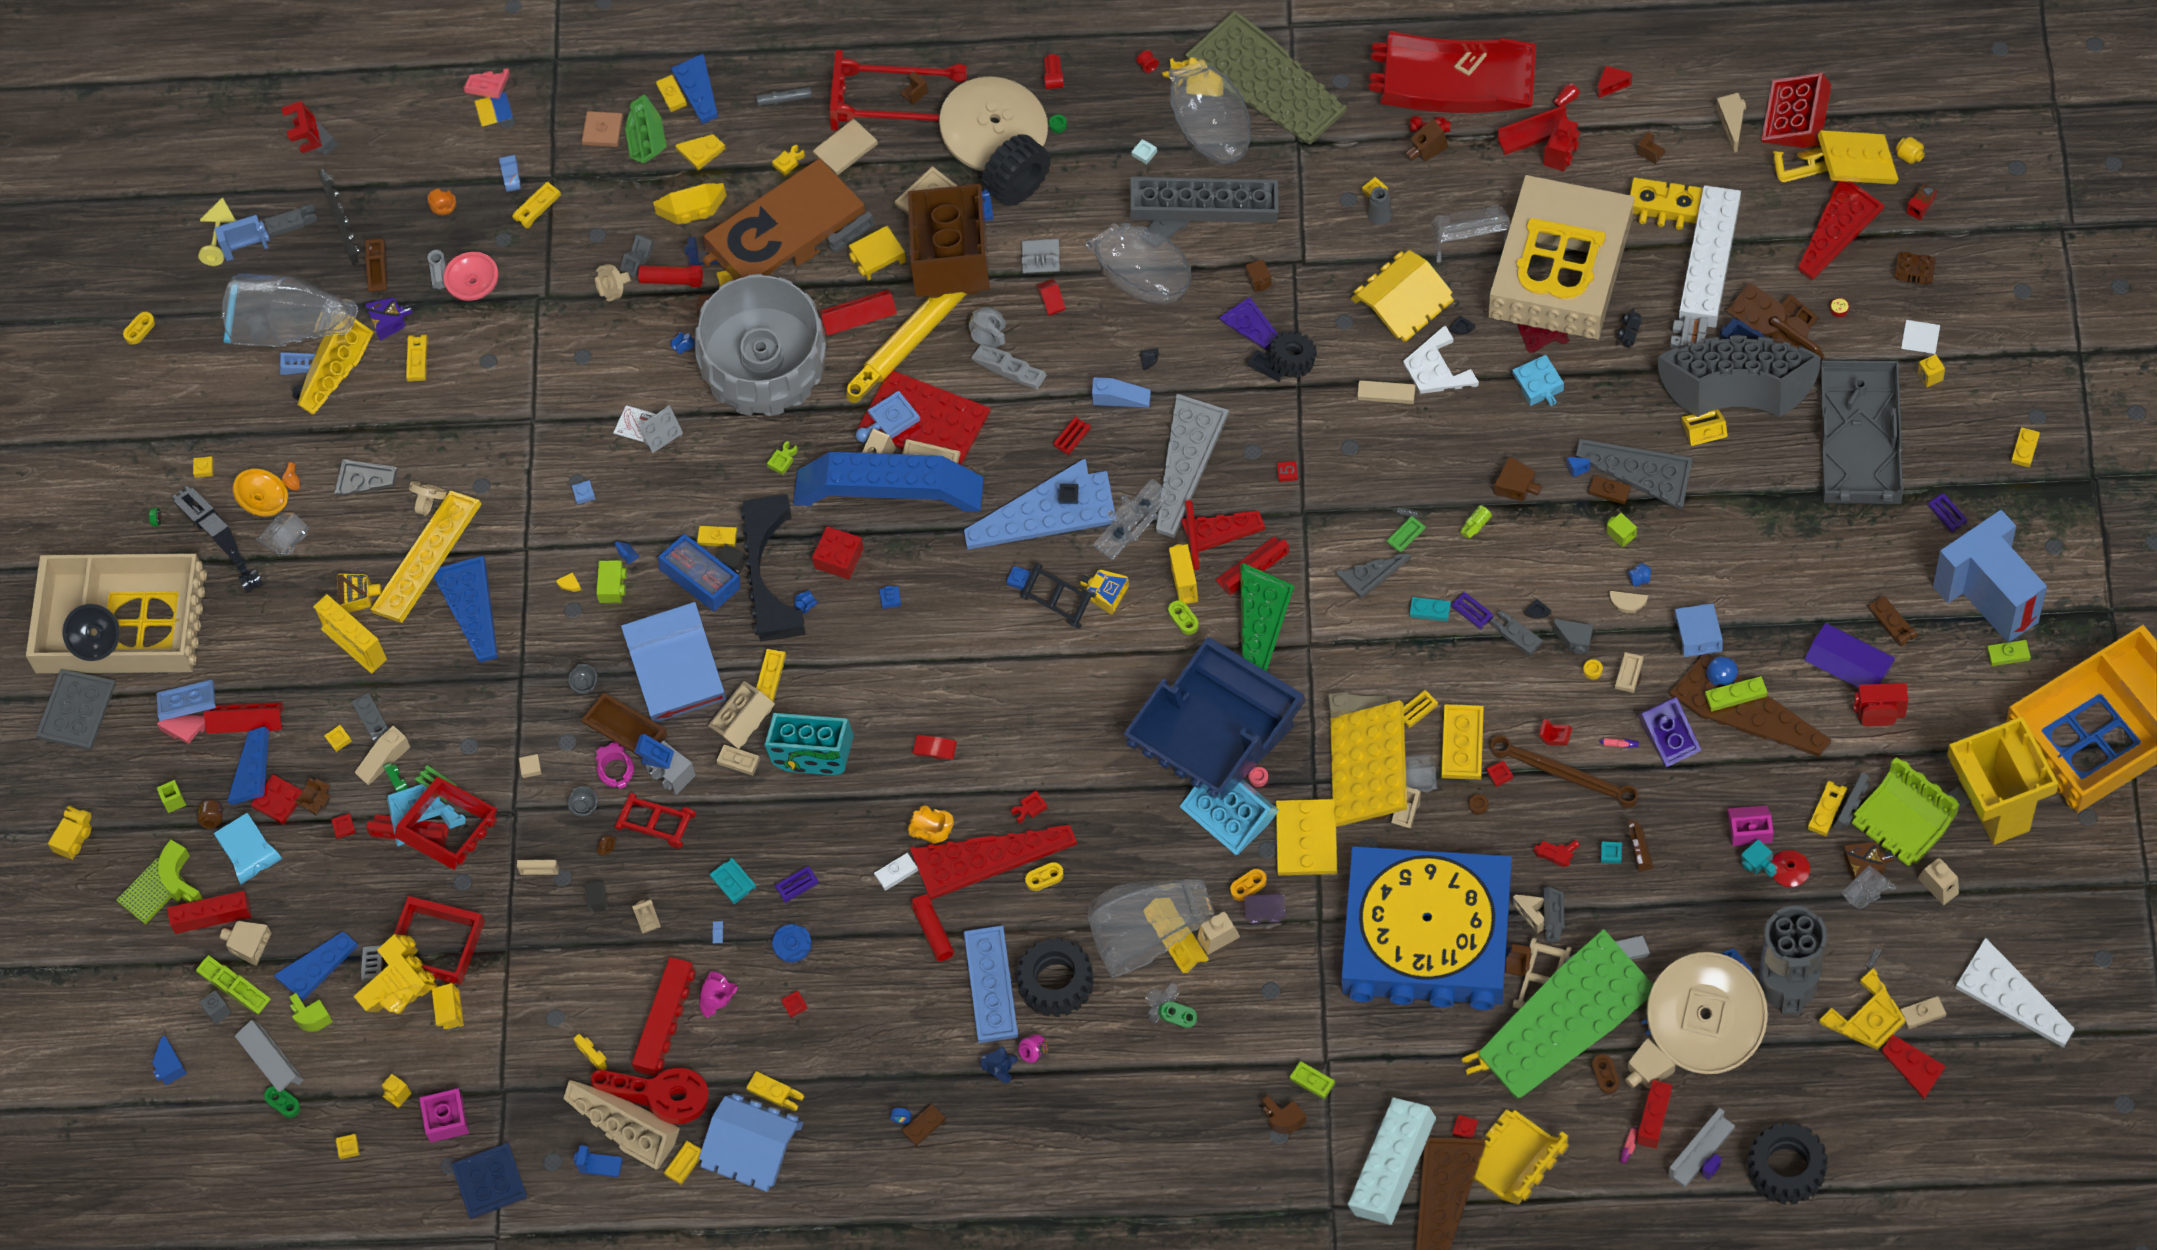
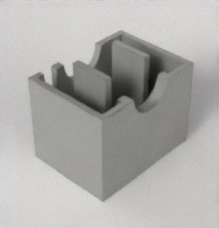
M663 741L661 744L674 751L669 769L645 766L653 780L665 778L662 782L663 788L666 789L668 787V790L673 788V794L677 795L696 774L692 762Z

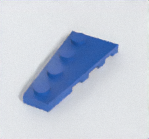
M704 54L672 67L673 75L701 124L717 118L718 114Z
M266 727L248 732L227 801L231 805L264 796L269 729Z
M341 932L275 974L274 977L293 994L296 993L303 1002L358 945L347 934Z

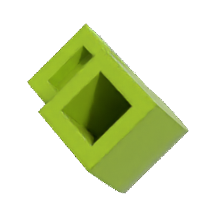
M296 993L289 997L293 1003L290 1007L295 1014L292 1017L297 1026L302 1030L309 1032L318 1031L333 1022L320 1000L305 1008Z

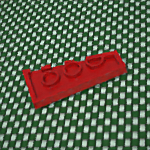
M1259 511L1234 513L1231 516H1224V514L1216 515V517L1205 518V516L1197 517L1195 519L1198 552L1264 531L1265 525ZM1187 518L1181 519V524L1189 541Z

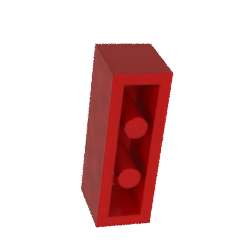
M1655 1080L1652 1081L1638 1133L1637 1144L1657 1149L1673 1085Z

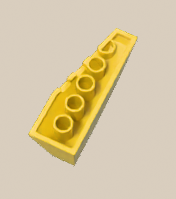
M346 312L335 315L312 361L300 394L298 406L312 415L315 414L328 399L331 392L348 376L351 369L359 363L374 331Z

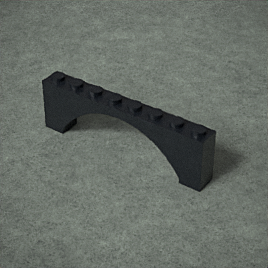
M788 494L744 500V508H740L742 520L745 519V524L742 525L743 534L747 536V541H744L745 551L749 552L746 563L747 568H751L748 580L749 585H753V590L750 591L751 602H755V607H752L753 619L756 618L757 624H754L755 635H759L760 642L806 635L802 610H795L779 601L767 589L760 575L761 557L767 542L784 522L792 519Z

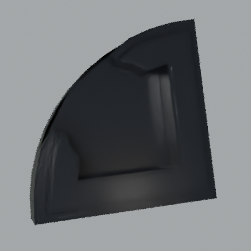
M1459 316L1450 327V332L1464 335L1473 331L1476 328V324Z
M1158 348L1140 351L1143 370H1147L1156 364L1159 358Z
M1538 599L1524 611V615L1533 619L1545 618L1551 614V610Z

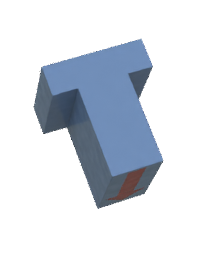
M2000 510L1940 550L1933 588L1947 603L1964 594L2009 643L2039 622L2047 586L2012 549L2016 525Z
M695 602L621 626L652 721L657 723L726 700Z

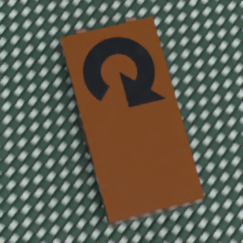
M819 158L703 236L705 250L709 254L704 257L703 262L709 267L712 261L717 260L734 278L732 281L753 274L769 276L775 269L793 256L795 266L798 267L820 252L818 249L815 250L817 244L858 216L865 214V205Z

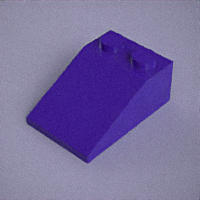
M1677 697L1670 698L1637 714L1665 767L1702 751Z

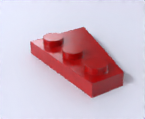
M1895 1035L1891 1036L1882 1050L1885 1058L1897 1071L1901 1072L1909 1085L1917 1090L1923 1100H1925L1946 1067Z

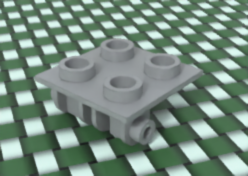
M1059 239L1022 241L1023 273L1060 271Z
M670 406L639 425L645 438L643 441L646 446H649L652 453L683 434Z

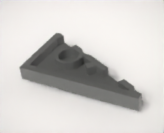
M1409 553L1398 554L1388 560L1383 561V559L1368 562L1365 565H1356L1354 569L1338 570L1336 576L1362 599L1410 560L1411 556Z

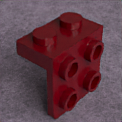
M1517 324L1529 353H1535L1554 340L1561 344L1570 342L1568 333Z

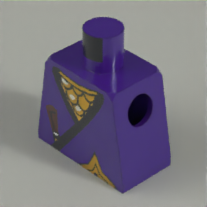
M395 298L366 304L379 340H383L405 328L406 325L403 317L412 314L409 303L398 307Z

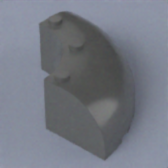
M1730 336V339L1719 340L1718 337L1704 339L1702 343L1694 344L1690 342L1687 343V347L1681 349L1676 347L1658 356V369L1663 385L1670 396L1681 407L1697 417L1710 411L1727 407L1756 408L1781 417L1795 408L1813 387L1818 376L1821 356L1802 347L1800 349L1791 347L1790 343L1787 342L1783 344L1775 343L1770 338L1759 337L1758 340L1747 339V336Z

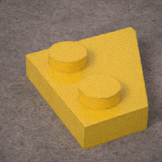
M713 134L675 145L676 150L697 170H700L726 149L725 145Z

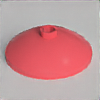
M463 253L455 257L447 265L444 271V284L448 292L458 299L466 301L477 300L488 295L496 286L499 277L498 268L494 260L484 253Z

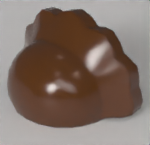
M609 835L602 837L596 848L598 854L605 856V854L611 853L615 847L616 837Z

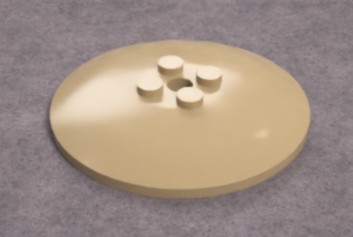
M1000 77L975 78L956 87L946 98L939 118L941 136L949 151L962 163L979 171L985 170V165L990 160V156L996 152L999 146L1003 145V142L1010 140L1011 137L1019 134L1030 135L1041 146H1044L1048 132L1047 117L1039 100L1022 85ZM997 118L999 122L993 123L990 119Z
M1711 952L1695 953L1674 961L1658 976L1649 994L1647 1020L1655 1044L1674 1064L1694 1073L1717 1074L1740 1066L1757 1050L1767 1026V1003L1759 982L1743 964L1722 954ZM1703 1008H1707L1710 1011V1017L1707 1020L1700 1016V1011Z

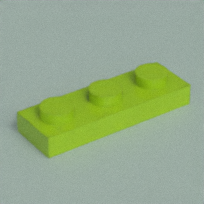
M1762 676L1705 691L1711 712L1767 697L1768 695Z

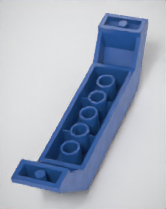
M828 452L797 470L793 504L813 506V503L827 496L942 500L960 508L962 512H981L984 477L944 456Z

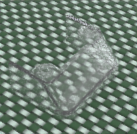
M1493 205L1489 208L1435 217L1431 222V239L1437 263L1441 262V242L1502 231L1504 242H1506L1511 224L1504 208Z

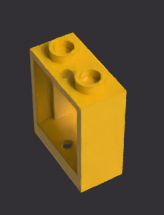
M1177 544L1170 547V563L1178 600L1183 601L1185 604L1198 602L1197 583L1188 544Z

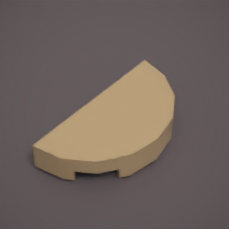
M1610 591L1611 603L1618 608L1617 610L1624 613H1635L1645 606L1648 600V595Z

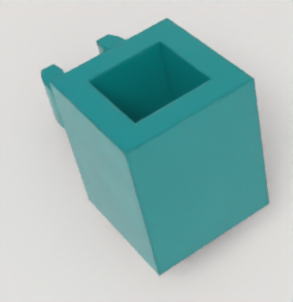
M1759 839L1741 854V864L1748 872L1752 871L1756 875L1763 869L1771 878L1777 873V868L1770 862L1773 860L1772 851Z

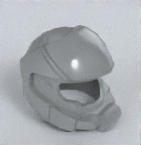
M982 307L973 311V315L969 320V330L972 339L979 344L992 348L1005 344L1004 333L1000 332L1006 326L1003 315L993 307Z

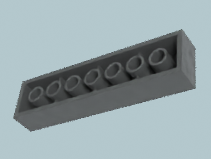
M1131 177L1130 220L1277 223L1278 180Z

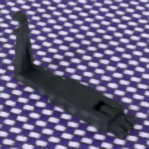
M187 485L184 487V492L181 489L177 491L178 496L173 494L172 498L177 508L199 530L203 529L233 560L242 575H248L250 571L240 556L230 528L219 518L214 508L194 488L190 489ZM193 501H195L199 506L195 507Z

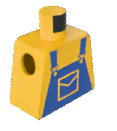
M1098 570L1094 578L1084 575L1080 585L1097 594L1095 598L1091 597L1090 601L1113 615L1129 587V581L1127 576Z

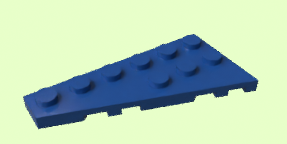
M484 556L439 567L433 577L478 661L481 663L498 658L486 559Z

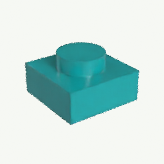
M1602 842L1601 863L1621 864L1622 843Z

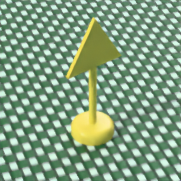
M223 197L200 219V221L216 222L215 227H219L220 222L236 221ZM215 229L212 244L202 247L199 251L200 261L210 266L220 265L224 261L223 251L216 247L217 235Z

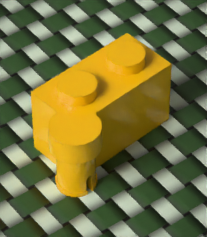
M68 806L67 809L69 811H64V817L68 819H62L48 845L53 852L73 860L74 856L80 852L82 843L91 833L92 827L89 824L91 813Z

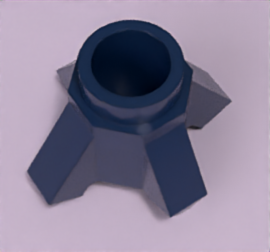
M1002 1046L995 1052L982 1056L981 1068L992 1073L1005 1084L1011 1081V1075L1008 1071L1012 1068V1064H1016L1018 1057L1015 1054L1007 1055L1006 1049Z

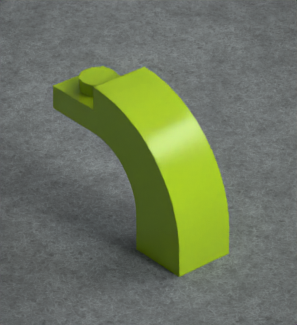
M170 839L163 849L158 863L159 876L166 891L177 902L181 898L188 903L203 900L198 890L180 880V870L190 855L186 848Z

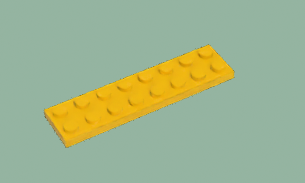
M453 491L448 493L372 606L371 611L374 614L403 623L481 506V502L478 499Z

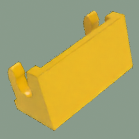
M452 983L433 988L432 996L436 1025L443 1026V1029L464 1026L459 989Z

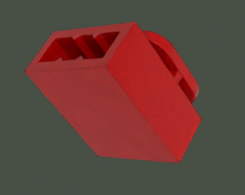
M1907 683L1859 685L1858 692H1855L1853 711L1857 713L1858 720L1862 721V725L1868 727L1889 726L1895 724L1897 718H1905L1909 701Z

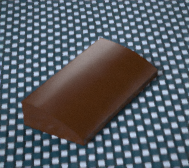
M606 693L601 695L581 720L585 725L633 753L635 752L640 735L645 734L659 743H662L667 737L666 728Z

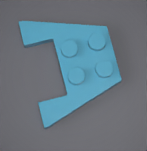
M423 784L388 795L387 803L394 835L397 824L426 791L427 787ZM437 797L417 822L441 815L449 829L465 824L466 818L462 814L458 815L454 812L452 806L445 805L440 801V797ZM396 839L397 846L405 844L402 841Z

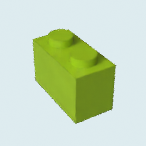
M622 560L599 561L597 582L599 603H622V597L626 595V585L623 583L624 579H627V568H624Z

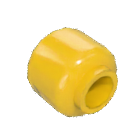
M1913 137L1902 138L1896 147L1897 156L1908 164H1913L1916 161L1920 162L1925 155L1923 152L1924 145Z

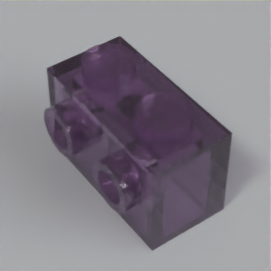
M1283 893L1243 896L1245 920H1249L1250 924L1261 923V919H1269V922H1281V918H1286Z

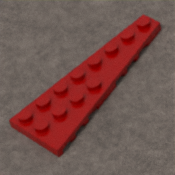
M1070 825L1035 832L1030 830L1027 833H1008L1006 836L999 837L994 835L973 838L956 843L951 841L946 842L947 844L935 846L930 844L927 847H912L910 851L929 898L932 900L1075 846L1077 841Z

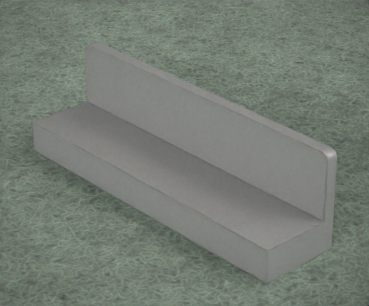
M251 1020L235 1035L236 1039L277 1091H283L291 1082L300 1085L304 1081L301 1074L260 1023Z

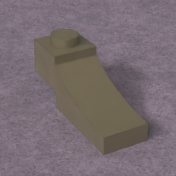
M1348 692L1329 694L1331 718L1388 703L1387 695L1358 696L1348 694Z

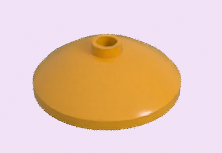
M245 470L236 477L233 483L232 490L235 500L243 509L254 515L273 516L280 513L287 504L288 492L286 486L276 475L266 470Z

